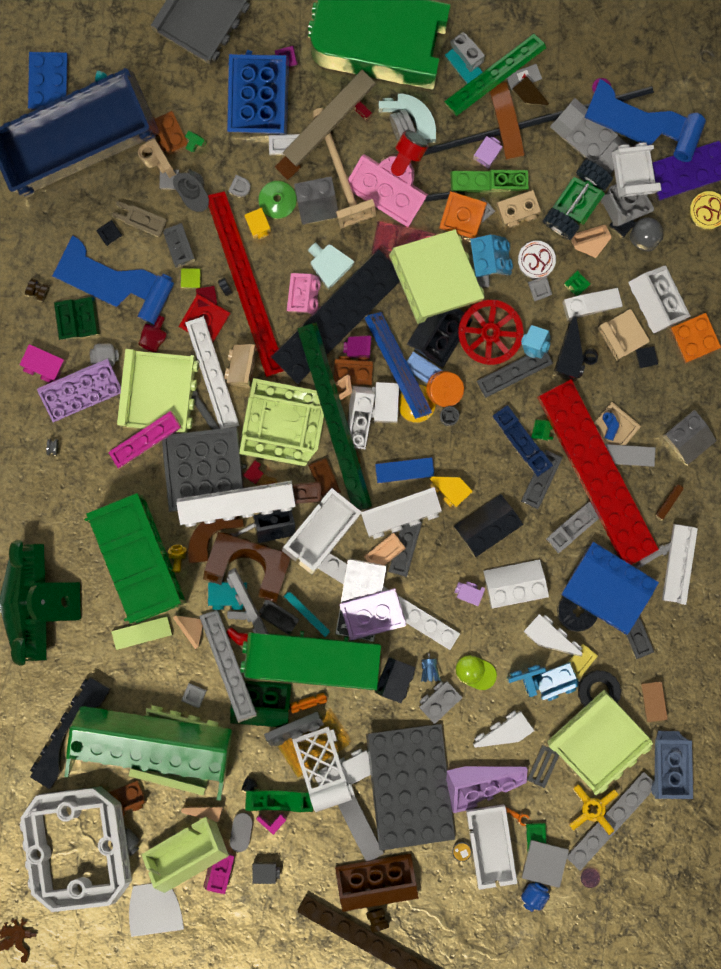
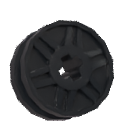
M563 597L557 608V616L562 626L570 631L579 632L585 631L594 625L597 621L595 615L580 607L579 610L582 609V614L576 617V614H573V610L579 605Z

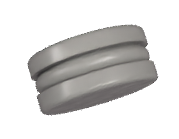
M406 110L390 115V123L397 141H399L405 131L416 133Z

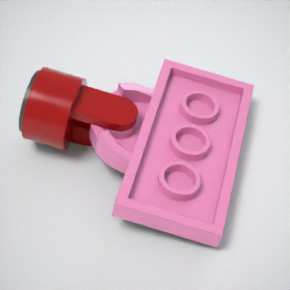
M405 131L395 146L399 152L397 156H389L379 164L363 154L348 179L352 192L365 201L373 199L376 208L409 227L428 196L427 193L412 185L414 169L410 162L411 160L419 162L429 147L427 141L417 133Z

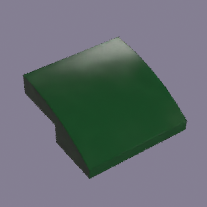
M95 297L54 302L59 340L100 335Z

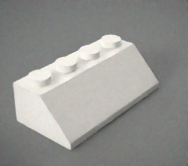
M433 487L361 512V516L369 538L378 539L385 536L384 532L391 530L392 533L403 530V525L409 524L412 527L420 524L422 519L428 518L429 521L438 518V514L442 510Z

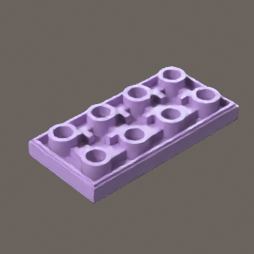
M105 359L37 388V391L52 422H55L121 394V386L109 360Z

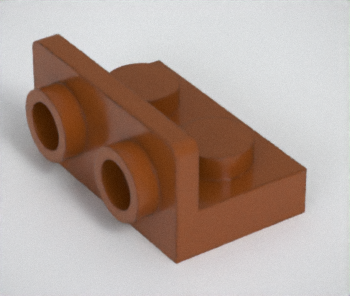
M173 111L157 118L153 117L159 129L158 135L161 140L158 141L162 152L166 151L169 156L187 146L188 142Z
M339 356V360L335 359L334 381L337 382L346 375H349L351 385L372 386L373 361H369V358L359 357L358 361L350 360V357Z
M138 780L108 792L121 803L123 816L126 815L125 811L132 809L134 812L144 808L143 804L147 802Z

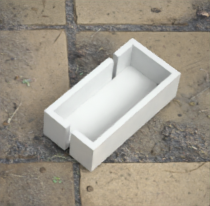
M331 488L321 500L320 505H317L285 544L282 551L295 562L299 559V565L313 575L360 517L361 511Z
M505 805L466 810L469 830L473 829V831H469L478 889L496 887L495 881L497 880L500 886L517 884Z

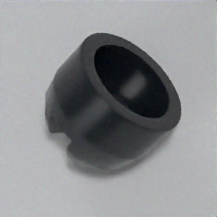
M594 348L586 349L583 353V361L588 365L595 364L598 360V352Z
M247 777L242 785V791H254V787H258L257 781Z

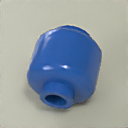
M539 882L529 883L521 895V899L524 902L523 906L531 912L534 909L537 911L542 910L550 898L549 889Z

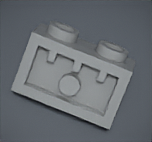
M440 681L433 688L435 692L431 696L427 694L419 701L421 703L419 708L434 724L462 699V696L448 681L445 683Z

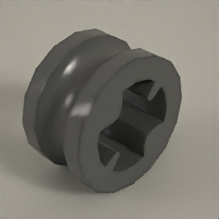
M55 439V441L47 440V456H50V454L57 456L58 439Z

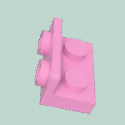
M291 273L287 304L288 312L313 314L318 308V291L321 286L318 276Z

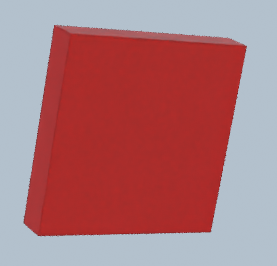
M197 294L178 327L188 332L185 322L204 316L212 342L214 343L231 313ZM200 299L210 306L198 307V300Z

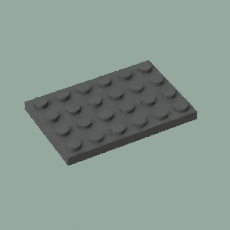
M442 724L366 734L379 850L455 840L451 800L446 781L447 766Z

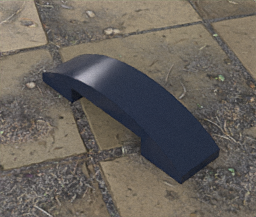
M508 405L492 416L509 442L537 477L553 467L552 463L543 451L539 449Z

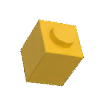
M262 208L244 215L253 239L258 238L260 240L269 236L268 233L271 232Z

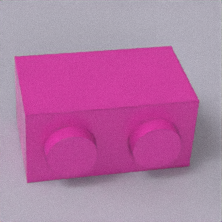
M29 344L20 362V366L24 368V372L32 376L34 373L41 375V380L51 383V381L59 379L66 361Z

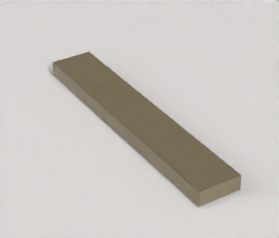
M361 70L285 149L283 154L297 167L376 85L375 81Z

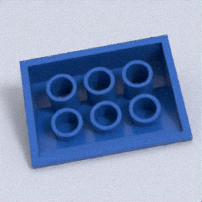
M229 54L227 132L287 135L289 57L286 55Z
M592 542L561 595L628 635L659 582L595 542Z

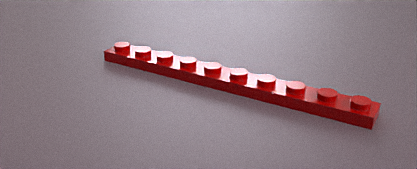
M223 191L208 195V206L265 375L269 377L283 373L284 371L270 357L278 349L226 193Z

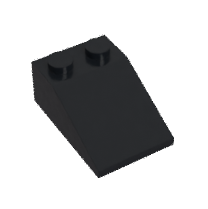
M573 316L569 321L553 375L567 380L572 379L575 382L578 378L582 377L585 365H582L584 359L577 317Z

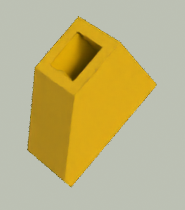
M432 477L429 480L431 482L430 487H434L436 493L440 491L445 496L443 501L449 507L454 506L456 508L473 492L460 477Z

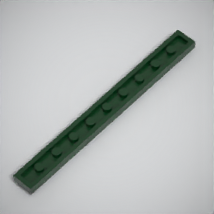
M317 322L297 328L350 503L359 510L368 509L373 506Z

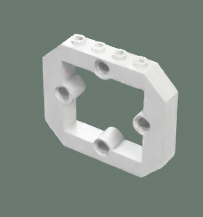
M101 786L35 796L21 816L20 829L23 832L24 838L23 850L26 853L25 867L29 875L28 887L31 890V895L51 912L110 906L117 903L132 882L121 803ZM67 806L71 808V815L67 813ZM100 807L104 837L98 842V850L107 857L110 884L92 886L88 878L81 877L71 881L67 889L53 890L49 864L51 849L46 842L43 815L57 813V817L60 820L67 822L78 818L84 809ZM108 841L112 842L113 849L109 848ZM37 850L41 853L40 858L37 856ZM78 884L82 886V892L78 890Z

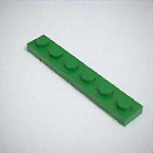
M535 34L531 35L445 100L446 107L455 116H458L546 49L545 43Z

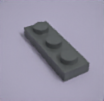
M315 712L264 734L271 747L280 746L288 739H296L307 731L319 729L321 725H324V722L319 713Z

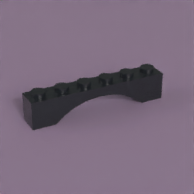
M90 677L89 680L85 678L80 686V689H82L80 695H75L70 703L72 706L69 713L65 712L60 719L62 725L59 729L55 728L50 736L52 739L49 746L45 745L40 753L42 758L39 763L35 762L30 769V772H32L30 778L48 789L54 786L62 772L61 751L64 739L81 706L95 708L102 705L112 689L94 677Z

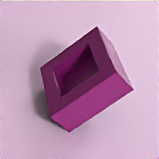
M294 46L275 50V55H286L289 57V67L299 65Z

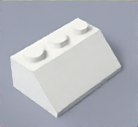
M666 265L646 272L628 282L653 334L691 317Z
M540 560L483 571L491 609L549 597Z

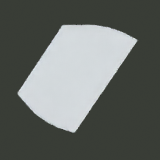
M152 884L133 886L129 905L131 937L184 929L180 906L173 889L163 893L153 888Z

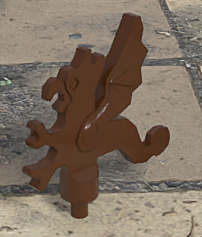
M21 919L20 926H18L17 920H11L14 923L13 928L11 926L7 928L6 925L8 923H4L0 931V939L7 936L11 938L4 939L0 943V952L9 950L15 944L17 950L24 954L21 957V962L26 963L28 961V950L23 946V938L31 939L36 937L37 933H32V930H24L23 926L27 924V921L24 922L23 919Z

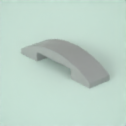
M589 501L546 538L558 554L599 519L591 502Z
M352 796L351 801L339 804L338 807L365 860L371 861L383 855L384 852L379 850V842L356 796Z

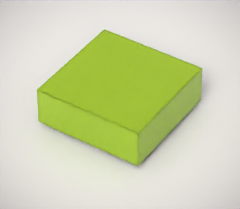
M181 268V288H200L201 269Z

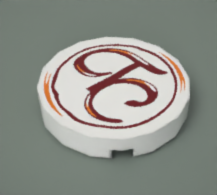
M543 241L527 243L521 248L518 255L519 268L525 276L532 279L548 276L556 264L554 250Z

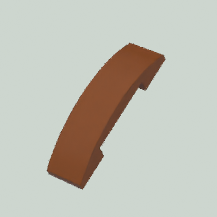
M507 82L500 83L489 91L502 139L501 143L505 159L509 160L524 156V150Z

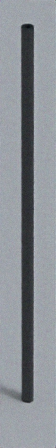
M649 86L616 95L615 99L623 102L654 93L653 87ZM590 103L583 105L588 109ZM564 110L518 122L519 130L554 121ZM499 128L430 146L423 156L481 141L486 136L489 138L499 136Z

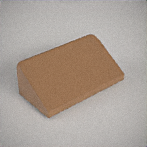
M662 682L641 684L647 722L668 720Z

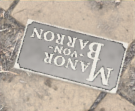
M348 559L341 603L382 592L387 566ZM340 608L336 634L349 636ZM375 634L360 639L374 641Z

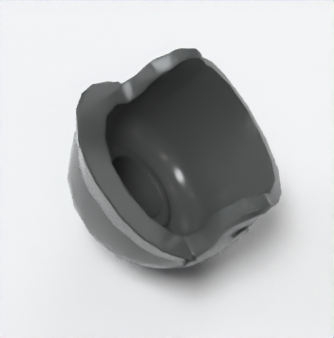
M653 218L639 219L633 226L630 240L638 249L648 252L652 251L663 240V228Z

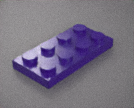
M720 140L696 148L690 162H682L674 156L652 162L655 183H660L661 191L656 192L658 201L721 181Z

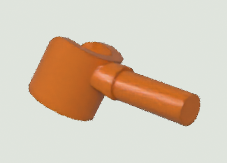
M505 806L508 814L516 818L520 825L526 826L521 823V818L525 816L530 819L528 815L524 813L519 814Z

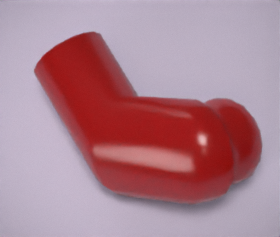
M232 627L226 632L227 636L239 646H243V642L247 641L248 633H238Z

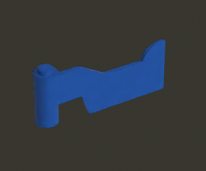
M601 79L598 82L584 117L639 143H647V146L652 145L661 134L676 140L678 143L673 155L682 162H690L692 160L706 123V119L700 113H691L686 118L673 111L644 112L615 99L613 88Z
M73 235L52 275L54 278L115 307H118L130 294H134L145 300L137 317L155 325L174 286V283L171 282L173 278L165 274L156 276L143 269L115 271L86 257L85 246Z

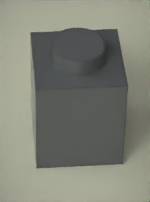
M253 862L252 884H276V879H280V867H276V862Z

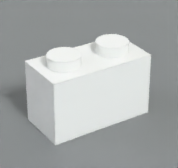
M376 382V387H372V391L375 394V406L372 408L371 417L374 418V422L397 423L398 384Z

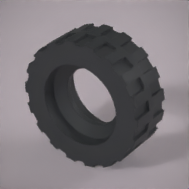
M601 670L591 671L580 680L578 697L584 707L593 700L590 695V688L596 682L606 684L609 689V695L618 704L621 698L620 683L611 673Z

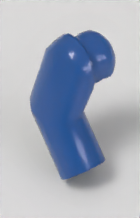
M606 412L602 417L608 428L604 438L613 441L618 431L619 423L613 413Z

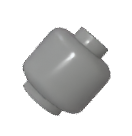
M110 343L95 344L93 349H90L91 364L108 359L113 368L115 361L119 360L118 350H115L114 346Z

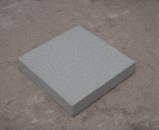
M531 840L521 878L560 888L569 850Z

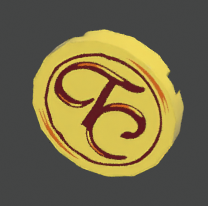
M705 191L698 194L692 200L690 217L696 226L712 230L721 225L720 194L713 191Z

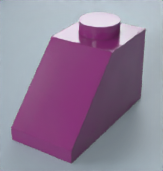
M371 336L348 337V342H344L343 353H347V357L354 359L359 357L370 359Z

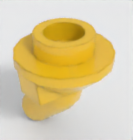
M180 544L173 545L168 549L169 558L174 559L173 572L176 573L180 572L181 561L186 558L187 549Z

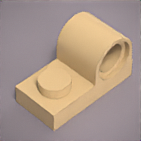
M155 139L139 147L138 155L146 167L158 166L161 173L166 172L169 178L176 175Z

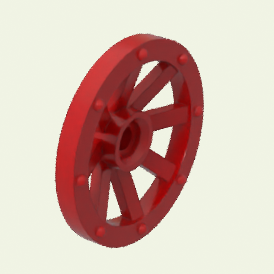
M483 300L473 304L463 314L458 327V338L462 349L471 359L481 364L496 365L512 358L520 348L524 332L523 324L518 313L507 303L499 300ZM490 306L488 323H486L477 310ZM496 307L508 313L503 319L494 324ZM472 314L481 325V328L466 327ZM513 319L516 332L501 331L499 329ZM488 329H492L493 334L491 336L487 335ZM465 333L480 334L481 336L469 346ZM499 336L515 338L509 350L501 342ZM483 341H486L485 357L473 351ZM492 342L504 353L503 355L491 358Z

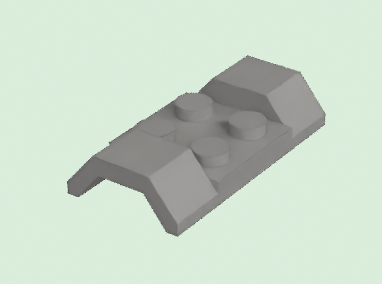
M574 98L550 128L585 159L598 164L599 167L601 166L610 174L614 170L612 152L617 150L618 146L628 144L613 130L584 118L588 109Z

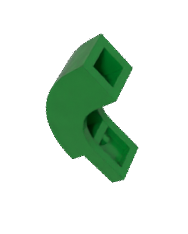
M272 789L246 791V811L313 812V806L307 791Z

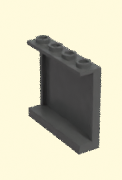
M166 0L152 22L151 28L156 33L211 65L212 61L216 62L221 54L219 50L222 45L226 46L231 38L229 34L232 29L236 30L241 21L239 18L242 13L246 14L250 8V0Z

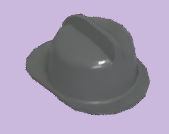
M188 169L185 173L175 175L173 186L185 205L196 212L206 210L209 205V198L204 189L203 177L191 169Z

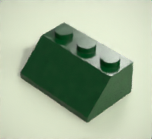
M244 680L256 712V717L238 723L231 705L230 724L267 727L287 725L292 684Z

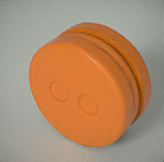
M439 371L433 374L427 382V396L431 402L438 406H454L463 397L464 384L455 373Z

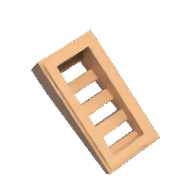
M185 806L181 812L199 818L207 817L215 822H219L223 806Z

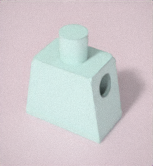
M315 242L308 249L315 257L310 263L311 267L328 290L354 265L352 259L330 244L322 249Z

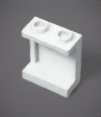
M647 143L636 144V147L621 145L612 152L619 198L648 195L661 191L660 183H655L650 151L654 149V145L647 146Z

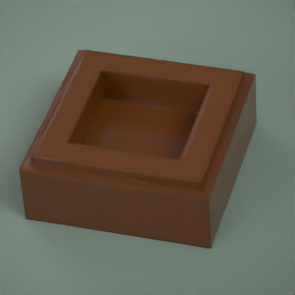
M285 156L274 168L289 181L301 169V166L298 165L296 167Z

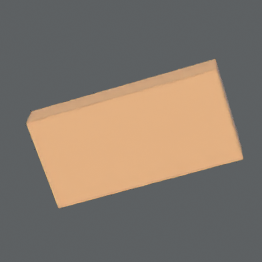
M393 533L365 555L364 558L370 563L386 565L404 551L406 547L397 535Z

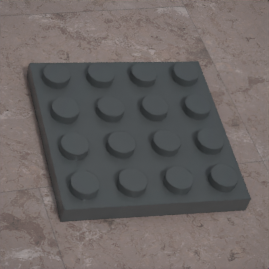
M238 427L171 434L162 440L169 512L178 511L176 502L179 498L244 488L241 454H239Z

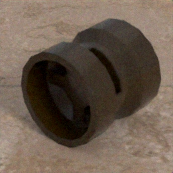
M31 278L26 287L25 295L28 297L33 296L37 301L43 303L49 293L50 285L46 283L41 284L37 279Z
M378 908L366 913L367 919L371 923L370 930L372 933L389 928V923L385 920L386 913L384 908Z

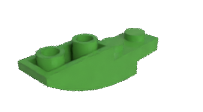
M528 170L450 172L451 191L488 193L529 189Z

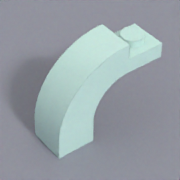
M399 93L398 101H394L393 98H383V101H379V112L397 113L401 110H406L415 123L416 133L422 136L427 143H435V121L424 103L413 96Z

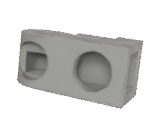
M464 32L450 41L452 48L461 57L470 72L484 63L485 55Z

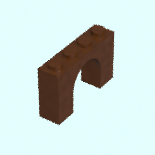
M218 532L204 570L203 579L221 585L226 570L232 561L238 558H250L257 561L264 570V578L258 597L277 602L291 558L282 550L271 549L264 544L259 545L252 543L248 539L233 537L229 533Z

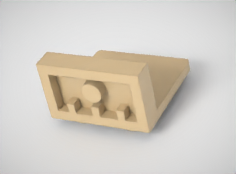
M631 309L598 327L599 332L617 361L649 342L647 335Z

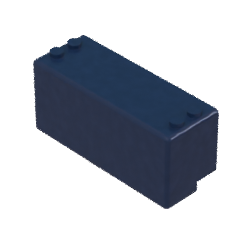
M123 68V70L115 74H110L100 81L93 82L87 87L76 90L63 98H58L48 105L41 106L33 112L24 114L20 118L0 126V170L8 189L11 192L18 193L19 196L29 197L35 194V191L139 143L155 139V136L159 134V129L135 74L127 68Z

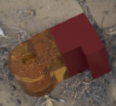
M256 460L243 475L256 486L278 483L274 477H268L259 470L261 464Z

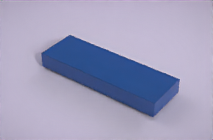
M432 457L375 464L377 484L434 477Z

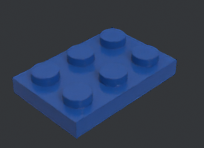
M29 52V110H37L39 107L48 105L58 98L67 96L68 53Z

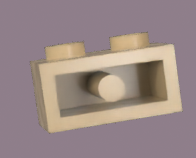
M533 190L497 202L496 205L503 227L509 226V228L520 225L519 222L527 220V222L533 221L538 218L537 215H540L541 212Z

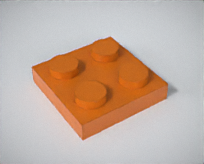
M450 191L439 228L447 231L456 229L457 234L472 239L477 238L487 202Z
M706 313L670 328L685 363L721 348Z

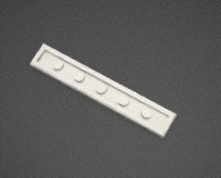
M204 316L185 322L220 429L240 426Z

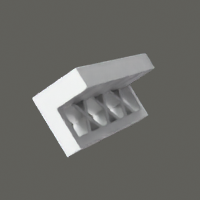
M673 524L662 596L664 601L686 605L698 528Z

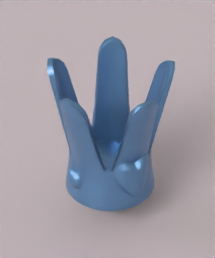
M428 653V659L421 662L423 669L421 682H423V679L424 682L432 681L433 677L435 681H441L437 670V659H430V654Z

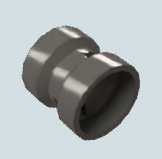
M452 406L445 407L440 413V422L448 427L454 426L459 419L458 410Z

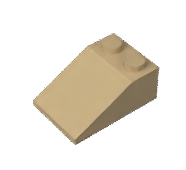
M234 345L233 350H229L228 361H231L230 368H226L224 377L228 385L244 388L251 387L257 356L255 345Z

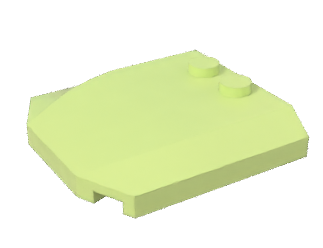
M253 378L240 439L239 454L306 466L307 462L318 450L324 419L317 391Z

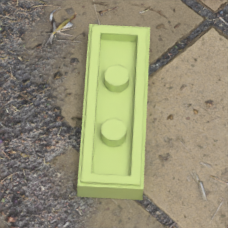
M168 617L111 631L116 650L172 635Z

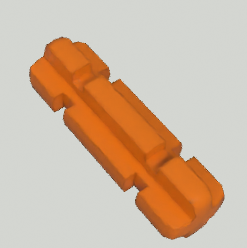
M325 693L317 694L316 697L311 696L299 700L300 702L290 703L291 712L296 713L300 709L305 710L317 706V704L326 703Z

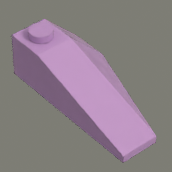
M465 766L448 770L446 781L453 813L477 807L476 803L486 798L489 801L494 799L493 795L501 791L506 793L527 783L528 769L526 767Z

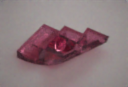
M378 221L370 256L379 249L391 261L389 254L393 248L435 236L436 233Z

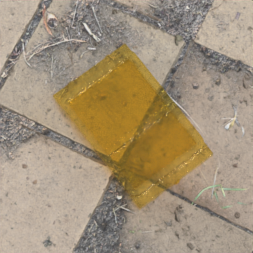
M328 712L323 715L324 725H321L317 730L329 727L330 730L334 729L337 738L334 744L338 753L350 744L331 714ZM307 731L303 733L301 736L312 733L314 731ZM327 733L319 735L316 743L325 746L328 741ZM291 738L284 741L278 748L297 778H299L303 773ZM306 740L298 742L299 749L307 753L311 743ZM314 745L310 755L319 759L323 748ZM326 750L322 761L333 756V753ZM308 757L305 762V768L313 769L317 761Z

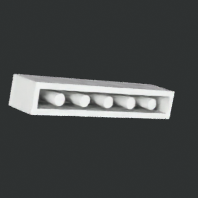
M292 481L179 498L176 503L180 525L185 524V527L197 525L196 522L202 521L205 524L216 522L215 519L221 518L224 521H228L240 515L243 518H247L259 512L262 515H266L278 509L281 512L290 511L292 507H295Z

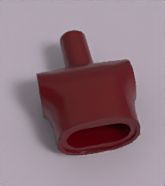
M159 316L154 326L145 323L138 343L139 346L148 351L157 352L167 335L166 332L161 330L165 320L164 317Z

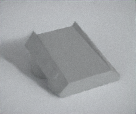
M612 185L601 199V204L604 205L613 226L622 225L654 211V207L647 195L619 198L617 185Z

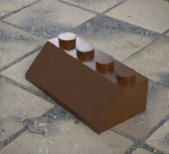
M411 854L335 867L342 912L419 899Z

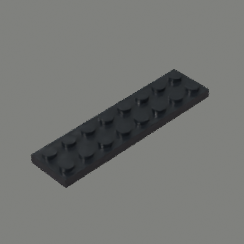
M377 249L300 326L303 327L317 322L326 355L400 282L393 263ZM297 329L270 357L296 384H299L310 373V369Z

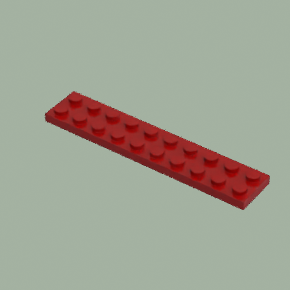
M572 379L538 396L537 398L619 558L632 565L658 551L659 549Z

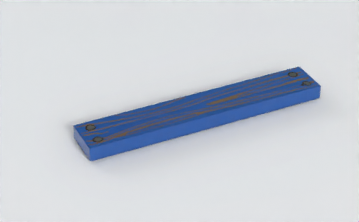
M382 312L366 316L365 320L415 419L431 414L432 411Z

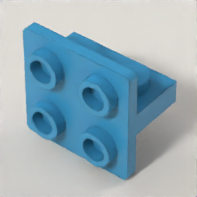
M540 665L529 667L528 672L522 673L520 670L509 674L510 677L506 679L508 683L523 679L527 695L533 697L537 695L536 691L539 690L537 680L535 678L532 679V676L544 673L546 669L540 667Z

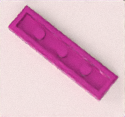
M170 411L108 453L119 469L182 427L174 413Z

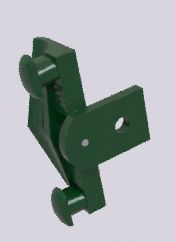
M15 540L10 545L9 560L0 594V612L11 647L12 661L15 665L23 666L25 661L47 660L46 622L81 621L80 582L45 583L44 544L23 545L22 540ZM62 597L65 599L64 606L61 604Z

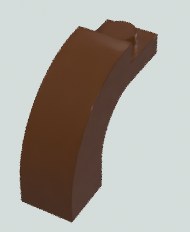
M235 516L233 520L224 521L221 518L215 519L216 522L205 524L204 521L200 523L193 532L189 542V563L208 562V546L212 536L220 530L245 527L244 519H239V516Z

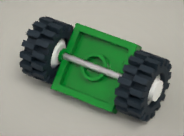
M587 159L583 161L576 172L580 179L572 178L559 199L543 219V223L550 230L567 240H571L580 228L576 222L582 225L585 224L613 180L611 174L601 166L599 167L598 164H594Z

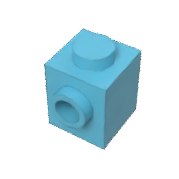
M531 325L528 333L524 334L521 341L524 353L529 357L542 359L544 353H547L550 348V333L548 330Z

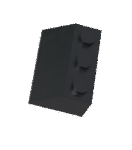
M457 308L428 317L425 322L418 325L407 345L418 354L443 368L459 343L458 327L464 312ZM469 318L466 327H469L473 320Z
M500 494L453 527L476 558L524 524Z

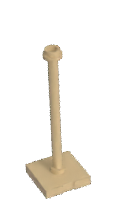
M324 108L314 110L313 118L315 119ZM329 133L325 137V141L350 206L336 211L340 229L376 217V210L373 199L359 204L356 203L332 135Z

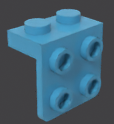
M486 235L470 239L476 277L492 274L507 276L512 274L513 263L509 256L510 244L505 237Z

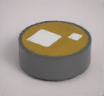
M458 842L453 846L452 854L457 861L465 862L471 857L472 850L467 843Z

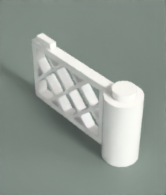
M329 727L292 739L315 813L351 801L355 793L352 785L347 784L334 744L337 738L334 729L330 730ZM327 733L328 741L325 746L316 743L319 735ZM306 740L311 743L307 753L299 749L298 742ZM314 745L323 748L319 759L310 755ZM326 750L334 755L331 765L322 761ZM308 757L317 761L312 771L305 768V762ZM320 763L329 767L324 777L315 773ZM332 769L338 771L341 779L336 781L327 778ZM313 775L323 779L320 786L312 789L310 781Z

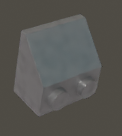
M332 176L294 184L302 225L337 218L336 211H338Z
M695 410L663 435L664 439L686 465L690 464L717 441L706 422Z

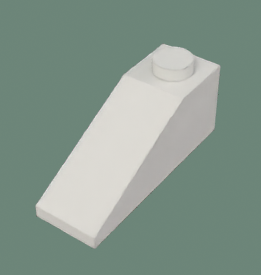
M618 288L564 299L562 302L567 321L573 316L580 318L623 307Z

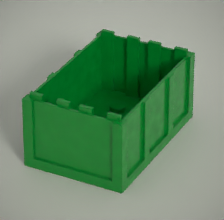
M136 493L86 513L87 518L84 520L90 523L126 613L127 618L124 619L125 622L129 621V624L133 622L139 623L187 603L144 496Z

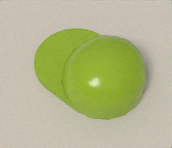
M464 656L456 664L455 671L458 679L475 689L487 690L496 681L497 673L493 665L478 657Z

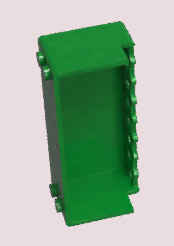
M81 706L69 730L64 777H69L76 760L141 769L142 771L161 772L162 774H174L182 777H194L201 780L219 781L217 800L221 801L226 779L232 730Z

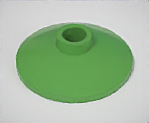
M272 181L266 184L260 191L259 206L268 217L274 219L285 218L293 212L296 206L297 199L294 189L283 181ZM276 195L281 197L279 202L274 201Z

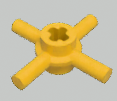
M577 785L573 790L584 803L582 807L583 814L571 822L569 826L574 831L587 820L592 822L598 821L607 834L611 835L615 830L604 817L606 812L605 806L619 796L615 789L612 790L601 800L597 798L590 799L582 787ZM591 806H598V809H596L598 811L597 814L590 813Z

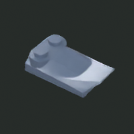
M658 731L655 740V782H653L651 787L655 799H693L692 741L684 738L679 731Z

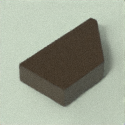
M528 77L512 88L523 104L549 105L548 101Z

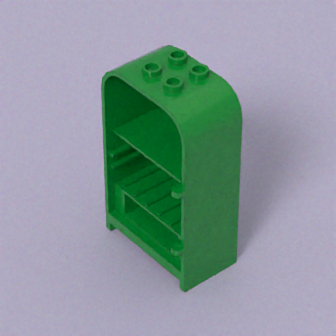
M318 0V2L313 3L312 20H310L308 26V38H311V55L319 66L355 75L363 70L372 78L434 90L439 58L433 57L437 33L445 34L451 4L432 0Z
M301 631L300 636L248 632L247 641L243 642L242 653L246 654L245 661L241 662L240 673H244L245 678L377 691L381 652L380 644L348 641V636H344V640L304 637L305 631Z

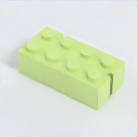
M204 817L192 824V829L187 827L141 854L146 869L150 871L148 874L153 888L166 893L229 856L215 821Z

